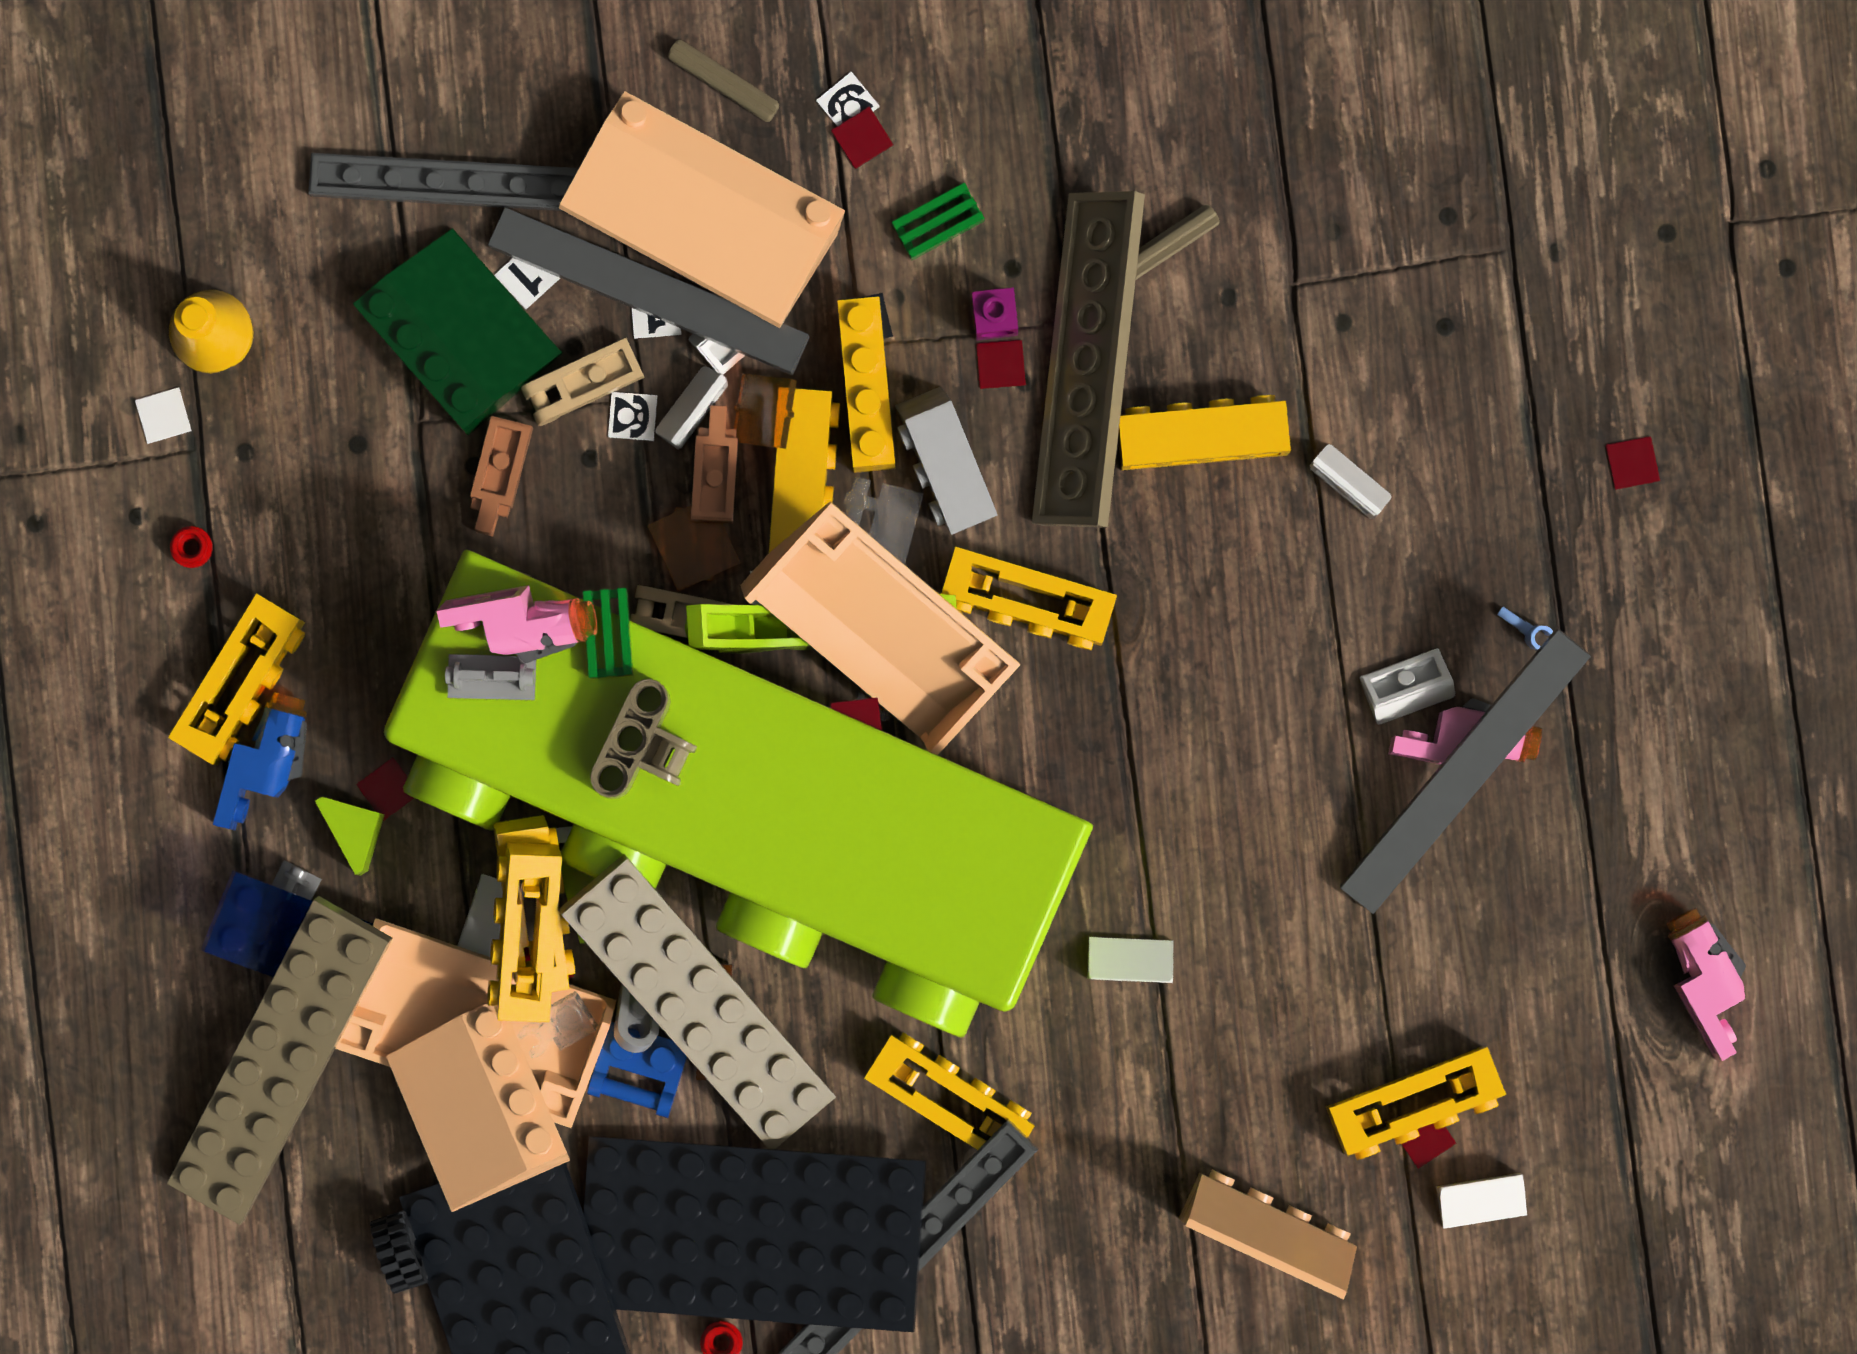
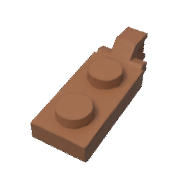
M710 406L709 428L699 427L698 436H696L691 521L733 524L738 438H736V429H726L727 406Z
M491 416L470 495L472 498L471 509L479 511L475 526L476 533L493 537L498 517L508 518L510 508H513L533 431L532 426Z

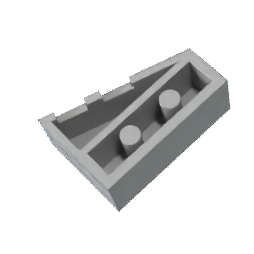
M940 386L895 405L903 424L897 427L906 450L913 448L919 462L913 465L922 489L930 487L935 501L928 504L937 526L945 524L952 535L997 516L998 514L953 403L943 388Z

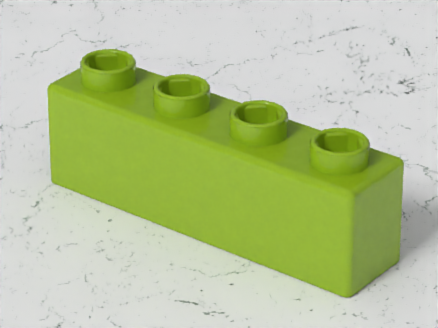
M464 550L437 610L446 600L529 585L533 603L535 601H564L573 599L579 610L583 635L582 639H578L579 642L574 647L536 660L535 700L447 698L448 684L445 682L446 666H449V654L517 655L492 653L487 642L482 620L480 621L481 625L478 627L456 631L454 625L440 628L436 612L384 727V736L387 741L417 754L403 786L404 793L490 831L494 830L493 824L500 821L508 800L512 796L574 823L561 851L562 863L596 878L625 854L655 889L666 864L730 892L716 923L717 931L800 968H807L823 933L887 961L872 994V998L875 1001L954 1036L962 1038L966 1035L979 1003L1003 1012L1014 1008L1092 832V823L630 621L633 676L590 679L582 599L473 551ZM594 605L598 669H603L606 667L602 611L600 607ZM611 612L615 668L623 667L619 615ZM641 680H656L667 689L671 701L660 729L697 746L695 753H689L678 776L681 780L679 786L640 768L631 789L626 795L616 799L603 797L594 790L591 784L590 776L592 769L630 690ZM654 688L643 690L638 698V705L641 710L646 712L656 710L662 701L660 692ZM634 727L623 730L619 737L621 748L625 751L638 749L642 744V733L638 728ZM673 749V751H672V753H671V755H670V757H669V759H668V761H667L665 767L668 766V764H669V762H670V760H671V758H672V756H673V754H674L675 749ZM618 767L606 768L600 777L602 787L607 791L618 789L623 783V773Z

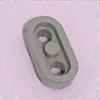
M621 984L614 1023V1037L619 1046L624 1050L640 1053L647 1050L658 1036L659 1025L626 987ZM628 1029H636L639 1032L640 1037H632L629 1034Z

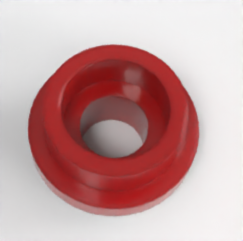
M187 526L174 534L170 543V551L173 559L181 566L198 568L210 559L213 543L208 533L203 529ZM191 540H196L199 543V550L194 555H188L185 551L187 542Z
M716 1321L707 1326L703 1331L700 1346L703 1354H740L743 1338L741 1332L734 1324L727 1321ZM719 1334L726 1335L730 1340V1345L725 1350L717 1349L714 1345V1338Z

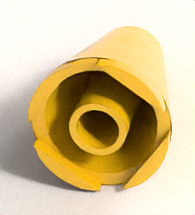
M203 290L188 296L177 306L170 320L169 338L175 354L188 367L202 373L212 374L232 366L234 367L245 358L253 341L254 332L248 311L237 298L223 291Z

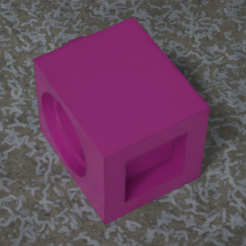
M1014 287L972 292L976 341L1018 336Z

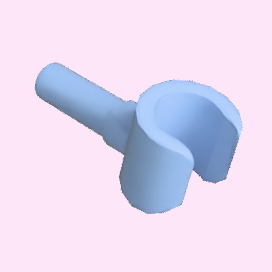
M1504 606L1497 614L1524 634L1526 644L1534 650H1538L1541 647L1535 641V635L1539 630L1547 636H1550L1553 632L1548 626H1533L1527 621L1525 622Z

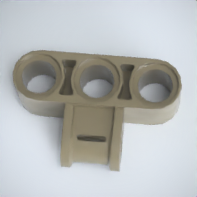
M646 679L639 681L633 686L598 756L590 778L594 790L603 797L616 799L626 795L631 789L640 768L679 786L681 780L678 776L689 753H695L697 746L660 729L671 701L667 689L658 681ZM647 688L657 689L662 698L660 706L651 712L641 710L638 705L640 693ZM630 727L638 728L643 738L640 747L634 751L623 750L619 744V737L622 731ZM673 749H675L674 754H673V756H672V758H671V760H670L668 766L665 767V765H666V763H667V761H668V759H669V757H670V755H671ZM608 767H618L623 773L622 785L614 791L605 790L600 783L601 773Z

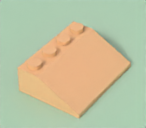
M487 1003L461 1014L386 1056L451 1212L570 1161L511 1021H498L494 1006H488Z
M1213 1169L1209 1176L1199 1172L1178 1218L1186 1227L1344 1300L1357 1249L1356 1245L1348 1241L1351 1233L1327 1223L1325 1230L1309 1223L1312 1215L1291 1205L1288 1206L1286 1212L1271 1206L1273 1197L1250 1187L1248 1194L1232 1188L1234 1179Z

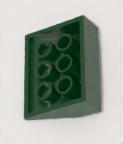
M453 228L384 276L353 303L357 310L468 436L515 396L522 386L531 382L562 355L557 346Z

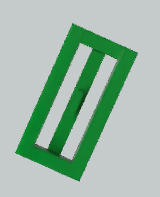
M964 182L894 220L892 226L910 259L913 261L984 222L985 218ZM962 196L964 202L906 233L904 227ZM969 210L972 214L971 217L916 247L913 246L912 240Z
M627 588L583 591L589 678L633 676ZM610 599H618L623 667L616 668ZM593 600H601L606 667L603 669H598Z

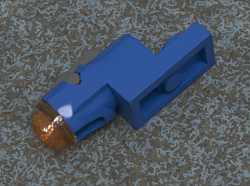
M273 692L271 702L266 701L262 719L251 740L256 742L254 748L234 743L213 825L236 830L237 824H243L248 813L250 800L244 798L246 790L279 798L287 788L290 780L302 776L307 723L305 722L307 712L303 711L305 700Z

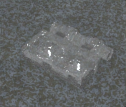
M855 477L851 492H846L843 503L847 506L845 514L860 525L863 510L874 512L870 535L903 564H906L924 493L883 483L879 499L867 496L871 481Z

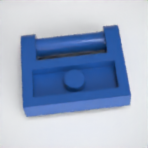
M611 1021L591 1077L587 1094L600 1098L601 1094L656 1110V1115L669 1118L687 1056L672 1039L659 1035L647 1050L640 1053L628 1052L616 1042L614 1037L615 1022ZM628 1029V1032L632 1037H640V1034L636 1029ZM609 1067H616L665 1082L663 1092L659 1094L606 1078Z

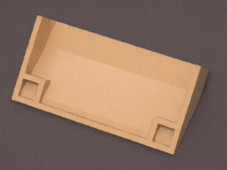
M624 91L602 125L559 205V209L778 328L783 324L835 240L845 210L626 91Z
M831 501L773 549L740 585L744 598L750 604L756 599L872 698L878 697V703L919 736L924 742L927 751L936 755L948 745L1020 666V663Z
M375 918L373 927L393 937L335 1049L390 1067L386 1058L390 1053L459 1015L487 1004L489 980H496L497 965H491L490 957ZM512 972L511 984H515V983H514V975H513V972ZM569 984L570 989L552 992L549 1022L511 1021L554 1123L572 1128L609 1030L616 1000Z

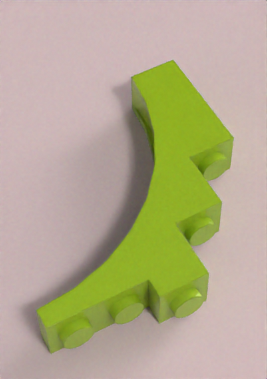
M940 594L957 609L956 595ZM696 604L686 606L685 633L688 638L689 647L694 649L719 650V653L737 654L781 649H814L763 605Z

